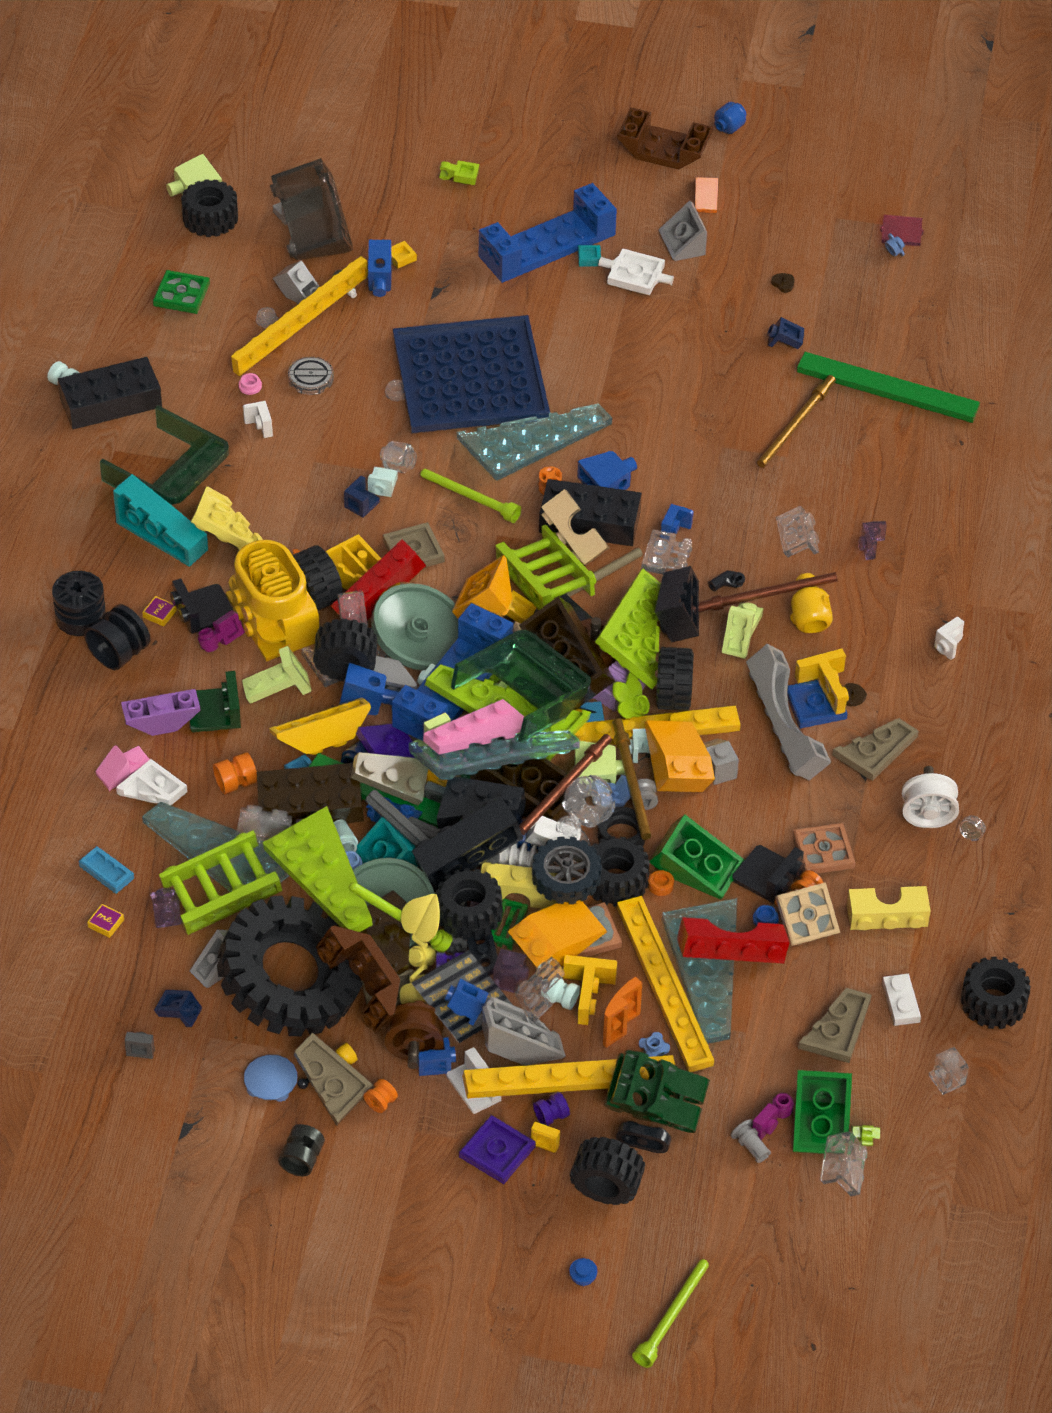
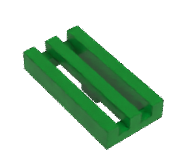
M503 899L502 919L507 907L510 906L512 908L501 935H496L501 922H498V927L495 930L491 929L494 942L497 943L498 947L506 945L507 949L512 950L515 942L511 936L509 939L506 936L517 909L521 910L514 926L526 917L528 905Z

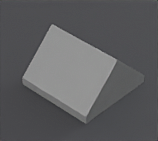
M689 201L659 229L668 251L675 261L706 255L707 230L693 202Z

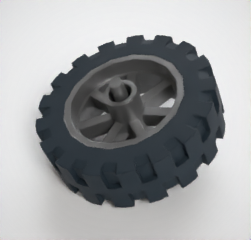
M562 836L557 837V840L554 841L550 839L546 841V845H541L537 849V854L535 853L533 856V884L537 886V891L540 894L543 893L547 900H556L558 904H563V902L576 904V901H585L589 895L592 896L596 892V887L600 885L602 871L600 855H597V850L593 846H588V842L584 840L579 841L576 837L565 839ZM556 862L559 866H550V865H551L552 863ZM583 868L586 870L585 874L577 872V870ZM550 873L558 874L555 877H553Z

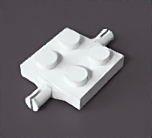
M622 249L619 256L614 260L603 257L599 260V266L611 269L607 284L650 295L654 286L659 282L672 285L674 281V276L662 273L665 267V260Z

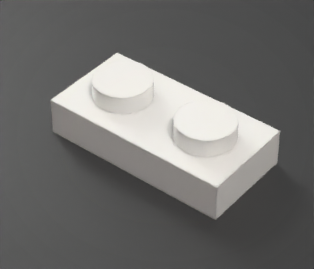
M909 974L883 977L882 984L894 1026L920 1023L921 1015Z

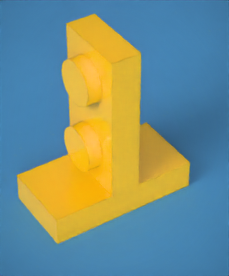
M843 649L797 660L795 678L798 684L817 679L835 714L845 713L849 695L847 689L841 686L838 673L844 672L846 654Z
M565 955L563 979L582 981L578 1024L588 1025L590 1015H595L596 999H592L593 993L598 994L599 983L616 984L618 961Z

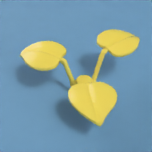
M429 894L409 901L401 913V923L404 930L408 933H413L412 940L419 945L413 946L409 950V963L419 968L409 977L410 983L402 986L400 990L401 1004L421 1000L428 1005L412 985V982L424 976L425 974H419L423 970H427L428 966L433 965L436 961V951L427 942L435 937L439 927L440 908L437 894Z

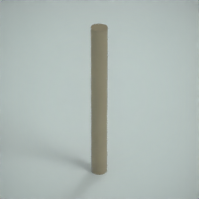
M636 548L595 571L596 582L643 556L641 549ZM580 587L566 594L571 597L583 590V588Z

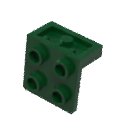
M225 671L226 682H221L222 688L196 690L200 711L190 719L191 732L241 728L235 671Z

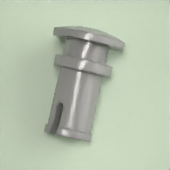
M748 1119L732 1131L731 1137L732 1139L739 1138L738 1142L740 1145H745L756 1159L755 1161L760 1163L769 1157L768 1155L771 1154V1151L757 1136L758 1131L755 1128L752 1129L753 1120Z

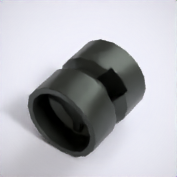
M297 1124L293 1126L287 1138V1144L284 1145L279 1156V1165L288 1173L296 1176L310 1175L325 1142L323 1134L309 1125Z

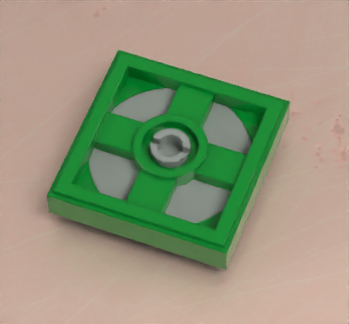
M166 270L153 299V306L197 314L210 285V278Z

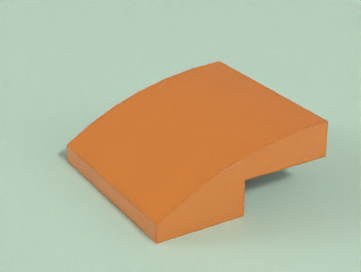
M636 976L614 995L606 1008L603 1028V1045L605 1048L627 1035V1023L640 1015L642 982Z

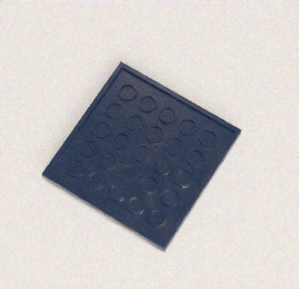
M528 315L393 329V340L411 433L550 419V409Z

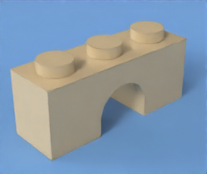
M564 489L542 506V509L545 511L542 513L544 519L549 525L554 523L559 530L556 533L558 538L564 545L569 543L573 549L572 553L584 565H588L609 549V546L595 528L582 535L574 533L571 528V519L581 509L567 490Z

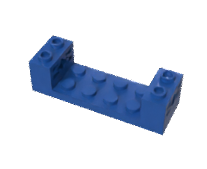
M593 183L574 190L573 211L513 236H510L498 222L480 229L478 256L501 283L577 252L578 245H593L615 236L617 209Z
M471 603L458 618V639L430 674L441 664L469 673L471 678L484 681L489 679L504 660L505 651L509 647L513 648L514 623ZM426 679L417 690L405 685L392 701V727L423 741L424 722L445 712L453 721L458 719L464 711L461 707L425 686Z

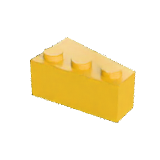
M359 534L326 551L338 570L342 587L346 590L381 559ZM400 582L390 586L388 589L400 585Z

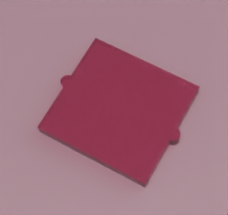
M884 215L883 226L880 228L882 232L881 243H885L889 239L888 234L891 233L894 237H900L904 245L920 246L921 235L924 234L922 229L923 218Z

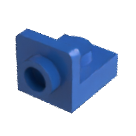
M671 504L661 524L660 539L669 542L673 533L677 534L680 527L691 529L694 511Z
M444 1037L443 1050L431 1049L419 1052V1076L447 1074V1072L451 1071V1063L456 1062L455 1046H450L449 1037Z

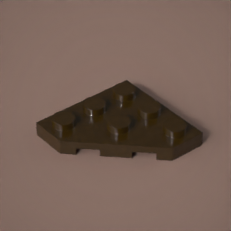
M394 890L381 897L400 910H403L407 904ZM370 904L367 907L373 925L364 929L361 933L371 935L399 976L408 970L410 933L404 930L401 922Z

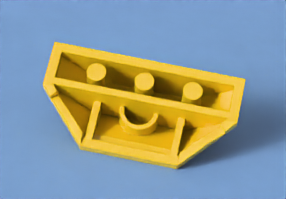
M362 697L271 727L269 730L280 741L305 754L316 755L323 752L325 748L331 746L340 747L345 745L346 741L354 739L358 727H361L371 709V705Z

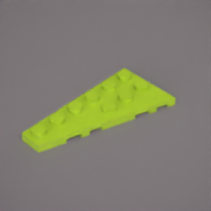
M642 568L596 638L595 643L599 645L602 651L616 659L623 668L628 669L650 689H653L657 685L655 671L658 669L656 654L659 652L660 627L657 626L659 619L655 614V608L661 583Z
M441 664L426 678L425 686L469 713L504 699L535 725L533 734L526 735L524 732L516 733L515 737L549 761L590 719L591 715L589 711H575L569 709L570 705L564 703L556 705L547 702L545 697L507 686V688L493 685L494 681L488 679L481 681L471 678L469 673Z
M327 806L263 842L264 850L340 927L361 932L373 925L365 900L349 890V885L352 882H358Z

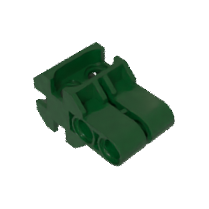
M626 1050L624 1054L619 1053L604 1106L618 1113L626 1112L632 1114L633 1118L642 1121L657 1122L680 1131L695 1133L702 1108L694 1104H704L710 1080L679 1069L669 1061L663 1059L657 1061L648 1058L649 1055L642 1052ZM641 1067L646 1068L649 1075L648 1080L640 1076ZM634 1092L638 1093L642 1098L640 1106H637L633 1100Z

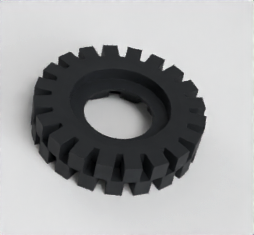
M272 896L267 904L263 899L253 902L249 910L244 908L236 916L219 948L217 958H220L217 964L218 977H224L221 987L225 995L236 994L231 1004L239 1013L247 1008L251 1009L252 1011L247 1020L259 1026L264 1018L269 1020L267 1031L280 1034L283 1027L287 1026L288 1036L301 1037L305 1029H307L309 1035L312 1033H322L325 1026L330 1029L340 1021L341 1017L346 1015L363 984L359 975H356L351 970L348 959L331 969L327 963L320 959L316 946L329 928L338 924L330 916L326 919L321 917L323 909L316 902H312L309 910L304 909V898L291 896L287 905L283 896ZM283 942L294 943L303 947L314 957L317 963L318 977L316 982L308 989L302 991H294L282 985L274 984L263 968V956L266 950L274 944Z

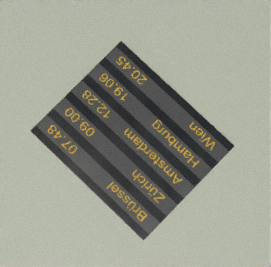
M469 950L412 982V985L428 1005L435 1008L436 1015L459 1043L482 1030V1011L474 1025L469 1024L470 1018L455 1014L447 1007L448 1001L444 1000L451 985L456 987L460 978L488 992L487 999L492 996L513 1005Z

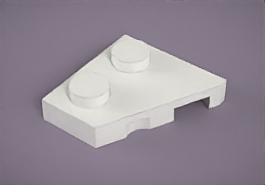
M152 759L116 787L117 794L120 796L169 807L188 792L186 784Z

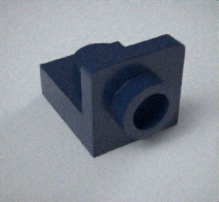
M780 317L776 324H771L768 329V346L773 347L779 340L799 349L803 344L805 328Z
M165 990L154 1011L159 1017L180 1018L186 1027H192L202 1010V1006L191 991Z

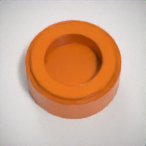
M664 870L652 872L648 880L650 892L657 896L670 894L674 888V877L672 874Z

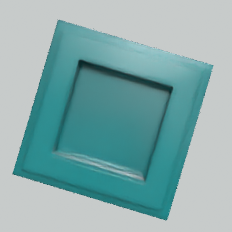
M578 245L579 267L599 266L601 246Z

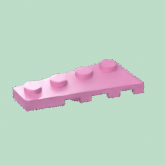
M502 699L425 732L423 742L436 753L444 754L469 748L471 743L488 744L491 743L493 738L503 736L506 740L515 738V734L524 732L526 735L533 734L535 725Z

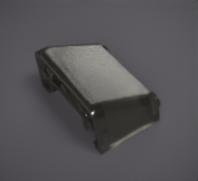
M321 158L271 176L273 182L270 185L271 192L274 198L278 197L282 203L291 239H289L290 244L287 245L291 258L294 257L298 261L344 254L354 250L335 180L330 169Z

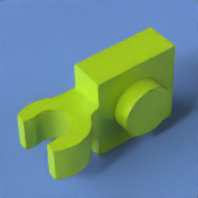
M459 160L457 165L445 161L441 162L439 178L449 180L454 177L453 182L475 185L480 164Z
M873 1125L851 1126V1137L857 1138V1143H861V1146H873V1138L880 1139V1127H874Z

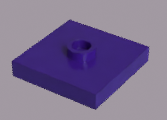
M392 724L358 727L356 735L368 753L423 759V756L409 735L392 727Z
M491 1115L461 1149L459 1158L500 1183L505 1184L536 1147V1142Z

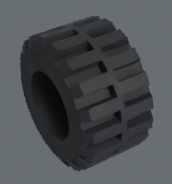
M206 179L202 182L197 181L194 185L191 184L188 186V189L184 190L181 197L182 217L184 226L189 228L190 232H196L199 236L206 235V237H211L213 235L220 236L222 233L226 234L229 232V229L232 230L235 227V224L238 222V203L236 191H233L231 185L227 186L226 182H219L215 179L213 181Z
M314 545L293 555L305 575L306 590L314 601L317 611L332 605L342 596V583L338 570L331 557L322 547Z
M342 618V620L334 619L331 623L326 622L323 624V627H319L316 633L313 663H315L316 669L320 670L321 674L328 675L330 679H338V681L343 682L346 678L349 663L374 670L378 643L377 635L374 634L372 628H367V624L359 623L358 620Z
M661 647L658 658L656 696L658 709L685 711L690 709L694 661L692 648Z
M615 836L609 837V840L603 838L599 840V844L594 843L592 845L597 850V855H600L602 865L600 885L596 887L593 899L596 901L602 900V903L605 902L606 905L611 903L613 907H617V902L645 894V889L648 887L650 861L648 860L647 852H644V848L641 845L636 846V841L632 839L627 841L626 837L621 836L620 839H615ZM620 869L625 871V873L614 874L608 872V870Z
M464 868L463 872L456 870L452 876L448 874L444 877L445 882L441 881L439 883L438 890H436L440 908L439 924L444 926V931L447 933L452 932L453 937L459 938V936H463V940H469V937L480 939L482 934L487 936L490 934V929L495 930L498 927V922H501L503 913L501 887L498 886V881L495 878H491V874L488 872L483 874L480 869L470 871V868ZM466 901H475L480 903L473 907H463L459 905Z
M991 957V960L982 958L980 963L974 962L971 968H968L966 971L961 993V1004L963 1005V1011L969 1013L968 1018L972 1021L977 1020V1024L982 1027L984 1024L988 1025L989 1029H994V1026L1004 1029L1007 1024L1011 1027L1015 1025L1016 1020L1020 1021L1027 1009L1031 987L1029 985V976H1025L1026 971L1023 968L1018 969L1019 964L1016 962L1010 963L1007 958L1002 960L997 959V957ZM986 990H998L1006 995L994 996L987 993Z
M592 1137L590 1140L586 1139L580 1144L570 1172V1181L578 1191L594 1201L613 1205L627 1204L637 1194L645 1170V1162L634 1148L629 1147L625 1143L606 1137Z

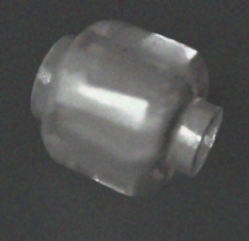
M390 441L381 449L380 459L384 468L396 470L398 473H406L415 466L417 454L411 444Z

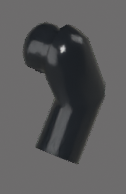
M727 570L708 581V586L714 592L723 586L738 588L745 582V576L741 572Z

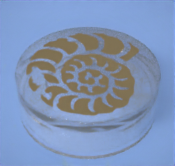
M969 815L961 821L959 831L968 840L978 841L984 835L986 826L980 818Z

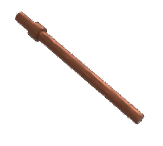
M836 572L725 597H721V595L713 596L711 600L699 602V612L711 609L718 611L729 605L797 591L805 587L838 582Z
M604 734L596 744H591L587 748L583 758L519 825L522 835H525L592 762H596L602 756V751L612 741L608 734Z

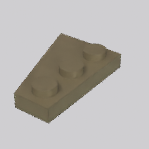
M898 718L874 729L872 734L864 738L859 736L853 739L852 743L842 747L840 745L834 748L832 755L873 781L918 737L919 731Z
M359 752L354 757L350 778L419 805L423 801L430 759Z
M846 988L828 1008V1012L824 1017L813 1025L810 1033L799 1041L798 1049L850 1063L871 1003L872 995Z
M313 1033L294 1052L296 1060L336 1126L364 1098V1093L373 1088L371 1082Z

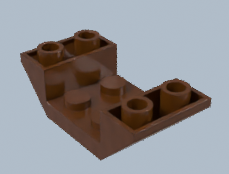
M630 107L617 134V139L637 160L679 170L701 158L714 127L693 122L688 133L684 134L651 126V112Z
M332 926L316 946L318 955L324 963L328 964L330 969L348 959L351 970L356 975H359L364 983L365 990L372 996V999L361 1011L365 1025L372 1029L376 1035L395 1014L400 978L371 935Z

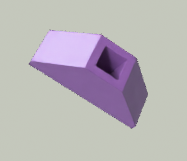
M196 689L121 702L126 725L152 736L178 731L200 711Z

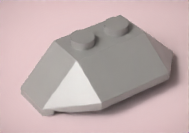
M492 996L487 999L482 1010V1030L485 1037V1045L489 1052L524 1066L559 1060L565 1057L561 1038L554 1030L550 1031L542 1021L526 1010Z

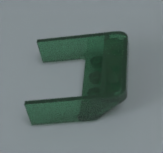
M158 405L155 408L157 428L184 441L191 447L153 484L139 477L137 478L170 505H174L184 501L228 457L229 444L221 437ZM105 459L100 460L101 479L114 488H117L132 475Z
M518 630L455 664L451 688L455 690L484 673H492L538 708V710L523 718L518 739L523 743L565 719L589 691L591 678L534 633L527 630Z

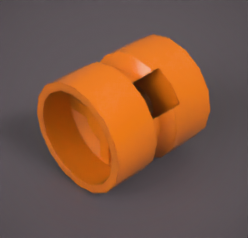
M248 752L234 756L231 762L225 759L213 764L215 780L224 795L238 790L239 785L245 788L257 783L256 767Z

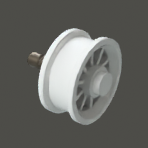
M926 766L923 769L924 774L909 779L902 788V799L904 801L903 816L914 826L938 828L951 823L959 814V804L956 800L958 797V787L951 778L941 774H934V768Z

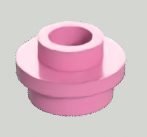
M253 373L243 375L239 381V390L244 394H256L262 388L261 380Z

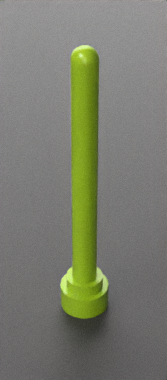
M422 469L420 472L421 477L500 512L506 521L515 523L521 514V506L513 502L501 503L428 469Z
M352 882L349 885V890L401 922L402 910L356 882ZM438 930L435 937L429 943L436 951L445 952L452 943V935L444 930Z
M702 1259L697 1263L649 1340L639 1344L633 1352L632 1357L640 1366L650 1368L656 1361L658 1345L709 1266L707 1260Z

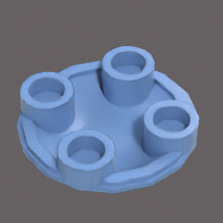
M265 1055L256 1058L248 1065L244 1072V1083L247 1093L252 1097H258L263 1100L285 1101L297 1083V1071L294 1064L287 1058L279 1055Z

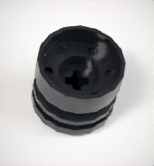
M82 570L63 574L55 581L52 587L56 624L60 630L68 635L84 636L85 630L95 621L102 619L106 613L103 583L93 573Z
M122 604L115 605L110 612L104 614L102 619L95 621L84 632L85 642L93 656L102 665L114 671L122 668L131 660L132 656L138 655L151 642L150 633L143 620L132 609Z

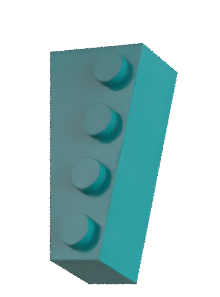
M133 474L113 490L116 523L189 567L208 551L207 533L198 529L187 517Z

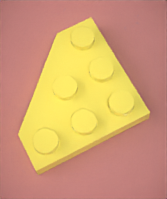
M206 486L191 523L195 524L202 531H208L216 535L220 541L235 545L239 550L248 543L263 540L258 533L253 534L248 528L250 523L240 512L235 513L231 508L232 502L228 497Z

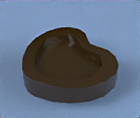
M779 273L772 277L771 283L773 286L778 287L781 292L788 293L794 288L795 280L791 274Z
M848 683L844 686L849 695V701L846 702L847 706H857L866 700L867 693L860 685Z

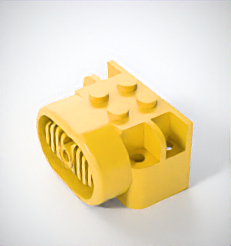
M257 540L246 544L238 551L235 557V574L229 579L230 591L226 592V596L233 606V611L237 612L239 619L242 621L247 637H252L266 662L280 657L279 649L286 646L294 652L315 644L316 633L319 629V614L314 601L306 590L305 575L289 549L281 543L272 540Z

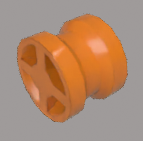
M547 466L540 470L538 489L541 494L544 495L548 479L562 481V472L558 468Z
M805 870L800 874V880L794 881L791 891L823 883V881L815 872Z
M378 1079L374 1083V1088L367 1090L363 1097L371 1109L378 1113H383L387 1109L388 1104L393 1103L398 1098V1094L388 1081Z

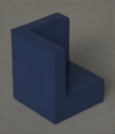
M362 475L344 491V507L362 518L380 503L378 496L366 490V478Z

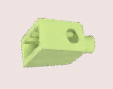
M201 154L174 169L175 181L166 184L169 195L172 197L180 193L183 195L184 190L188 189L189 185H194L197 181L202 182L206 179L213 181L215 179L222 182V178L204 154Z
M575 741V765L583 758L587 748L591 744L596 743ZM608 745L602 751V756L596 762H592L576 779L587 786L586 793H590L589 785L593 780L615 784L616 775H625L622 760H616L615 746Z

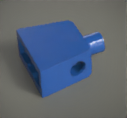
M369 239L368 286L369 290L373 291L374 296L383 297L386 295V291L391 290L392 244L391 240ZM382 259L384 263H376V260Z
M608 451L579 460L577 477L583 484L626 490L630 487L631 472L637 470V464L633 457L621 460L615 452Z
M349 663L339 705L363 697L371 705L367 715L376 716L379 714L381 703L392 705L393 699L399 692L385 689L386 675Z

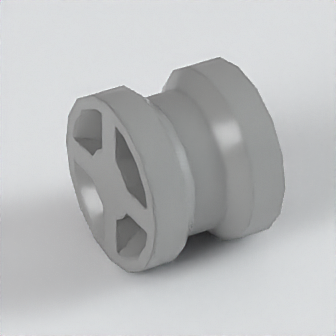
M651 779L638 780L645 810L654 808L658 804L655 782Z

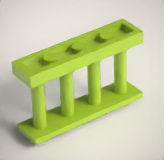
M547 525L542 526L543 539L517 550L510 549L505 542L495 545L496 558L498 559L502 555L507 558L510 579L538 610L550 603L554 598L580 587L590 596L595 595L594 584H596V578L591 570L588 571L562 543L556 532H552ZM545 548L550 552V554L528 563L520 560V558ZM556 561L562 565V567L540 576L532 573V571ZM568 574L574 578V580L552 589L544 586V584Z
M254 830L248 833H241L233 840L182 864L170 866L159 874L164 890L173 886L186 911L185 914L180 916L187 935L251 906L253 902L260 899L264 900L282 891L280 879L276 871L270 874L266 873L253 848L258 846ZM244 853L257 878L246 885H242L229 860ZM219 864L233 888L232 892L223 896L218 895L206 870ZM195 875L198 877L210 900L200 907L194 906L182 882Z

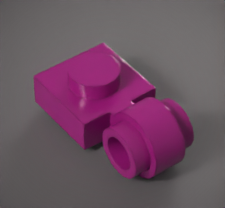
M231 610L214 621L215 631L212 628L202 629L198 633V641L205 652H212L219 647V642L228 645L245 632L237 612Z
M786 1093L776 1095L772 1100V1104L768 1103L753 1120L752 1129L755 1128L758 1131L757 1136L761 1140L766 1134L770 1135L774 1132L778 1125L777 1117L784 1119L792 1114L794 1107L792 1097Z

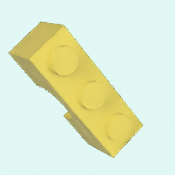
M488 862L482 864L481 873L488 872L491 874V878H495L498 881V886L501 887L502 901L508 894L519 893L529 898L530 907L544 909L556 904V900H547L543 893L540 894L537 891V886L532 881L531 867L491 864ZM550 873V874H551L553 877H555L558 873Z
M927 886L901 887L899 901L895 904L880 902L876 897L875 888L849 889L847 910L850 930L928 927L930 905Z

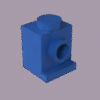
M460 978L456 987L452 985L449 987L444 1000L448 1001L447 1007L455 1014L470 1018L469 1024L474 1025L489 993Z

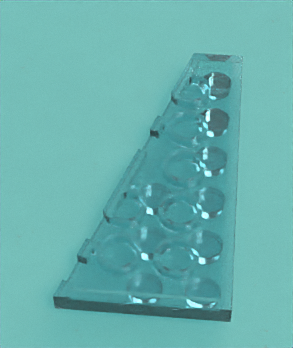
M600 404L574 408L570 413L558 415L557 412L549 413L548 417L537 419L534 416L500 424V427L487 429L486 426L479 427L477 431L466 433L465 430L457 432V439L490 475L498 481L611 425L612 417Z
M569 730L539 732L534 738L522 736L521 734H515V738L509 740L493 738L491 743L488 744L471 743L469 748L444 754L436 753L429 746H418V742L409 743V752L442 780H450L454 776L462 774H476L484 769H499L502 765L522 764L525 760L544 759L552 754H567L570 750L580 748L579 738Z
M160 802L142 816L145 825L189 860L233 840L242 833L163 802ZM257 838L258 846L253 848L266 873L270 874L276 871L281 883L289 875L264 850L263 842L265 841ZM244 853L229 859L242 885L249 884L257 879ZM220 864L206 870L208 875L232 892L233 888Z
M737 898L662 913V921L691 1007L707 1044L730 1039L734 960L682 957L677 941L682 917L708 919L720 929L736 932Z

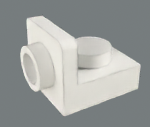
M266 401L243 405L245 424L255 423L257 430H262L264 438L272 437V419Z
M958 616L936 631L934 647L939 653L945 655L950 660L955 658L957 643L963 637L964 621Z

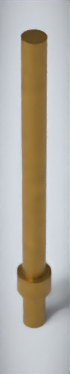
M829 375L822 384L817 385L812 391L810 399L757 461L759 467L764 468L817 403L825 399L829 393L828 390L836 382L834 376Z
M617 718L612 722L615 731V745L620 751L641 838L648 840L651 838V832L629 749L631 744L629 735L625 732L622 719Z

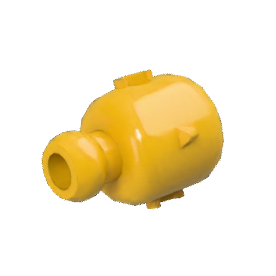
M804 573L799 575L795 581L815 576L811 573ZM817 586L805 587L793 595L791 599L793 613L790 615V618L798 630L803 633H818L830 627L833 615L829 595L825 590Z

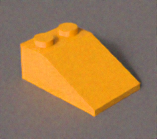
M504 555L466 579L452 610L457 619L471 603L500 617L505 616L509 612L512 593L507 558Z
M648 720L644 722L657 791L703 792L715 780L711 756L692 722Z
M579 900L576 901V904H569V902H563V904L556 903L530 914L511 928L508 933L518 948L544 980H546L564 966L565 955L577 956L606 934L607 930L583 901Z

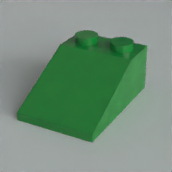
M684 814L670 826L649 861L658 870L671 873L674 880L721 900L733 882V874L745 860Z
M798 1070L793 1152L848 1156L852 1073Z

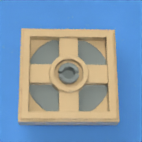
M826 882L775 896L781 919L790 941V947L840 933Z

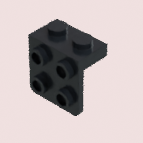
M181 578L172 581L173 591L170 592L172 603L174 606H177L180 618L183 623H186L191 634L200 632L205 628L214 627V621L229 611H233L219 584L188 592Z
M758 845L735 871L733 881L775 904V896L785 894L793 880L802 873L805 866L803 863L804 851L795 847L784 858L768 848Z

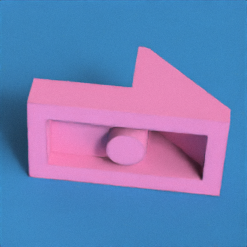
M115 745L96 770V775L110 791L150 759L139 746L122 753Z

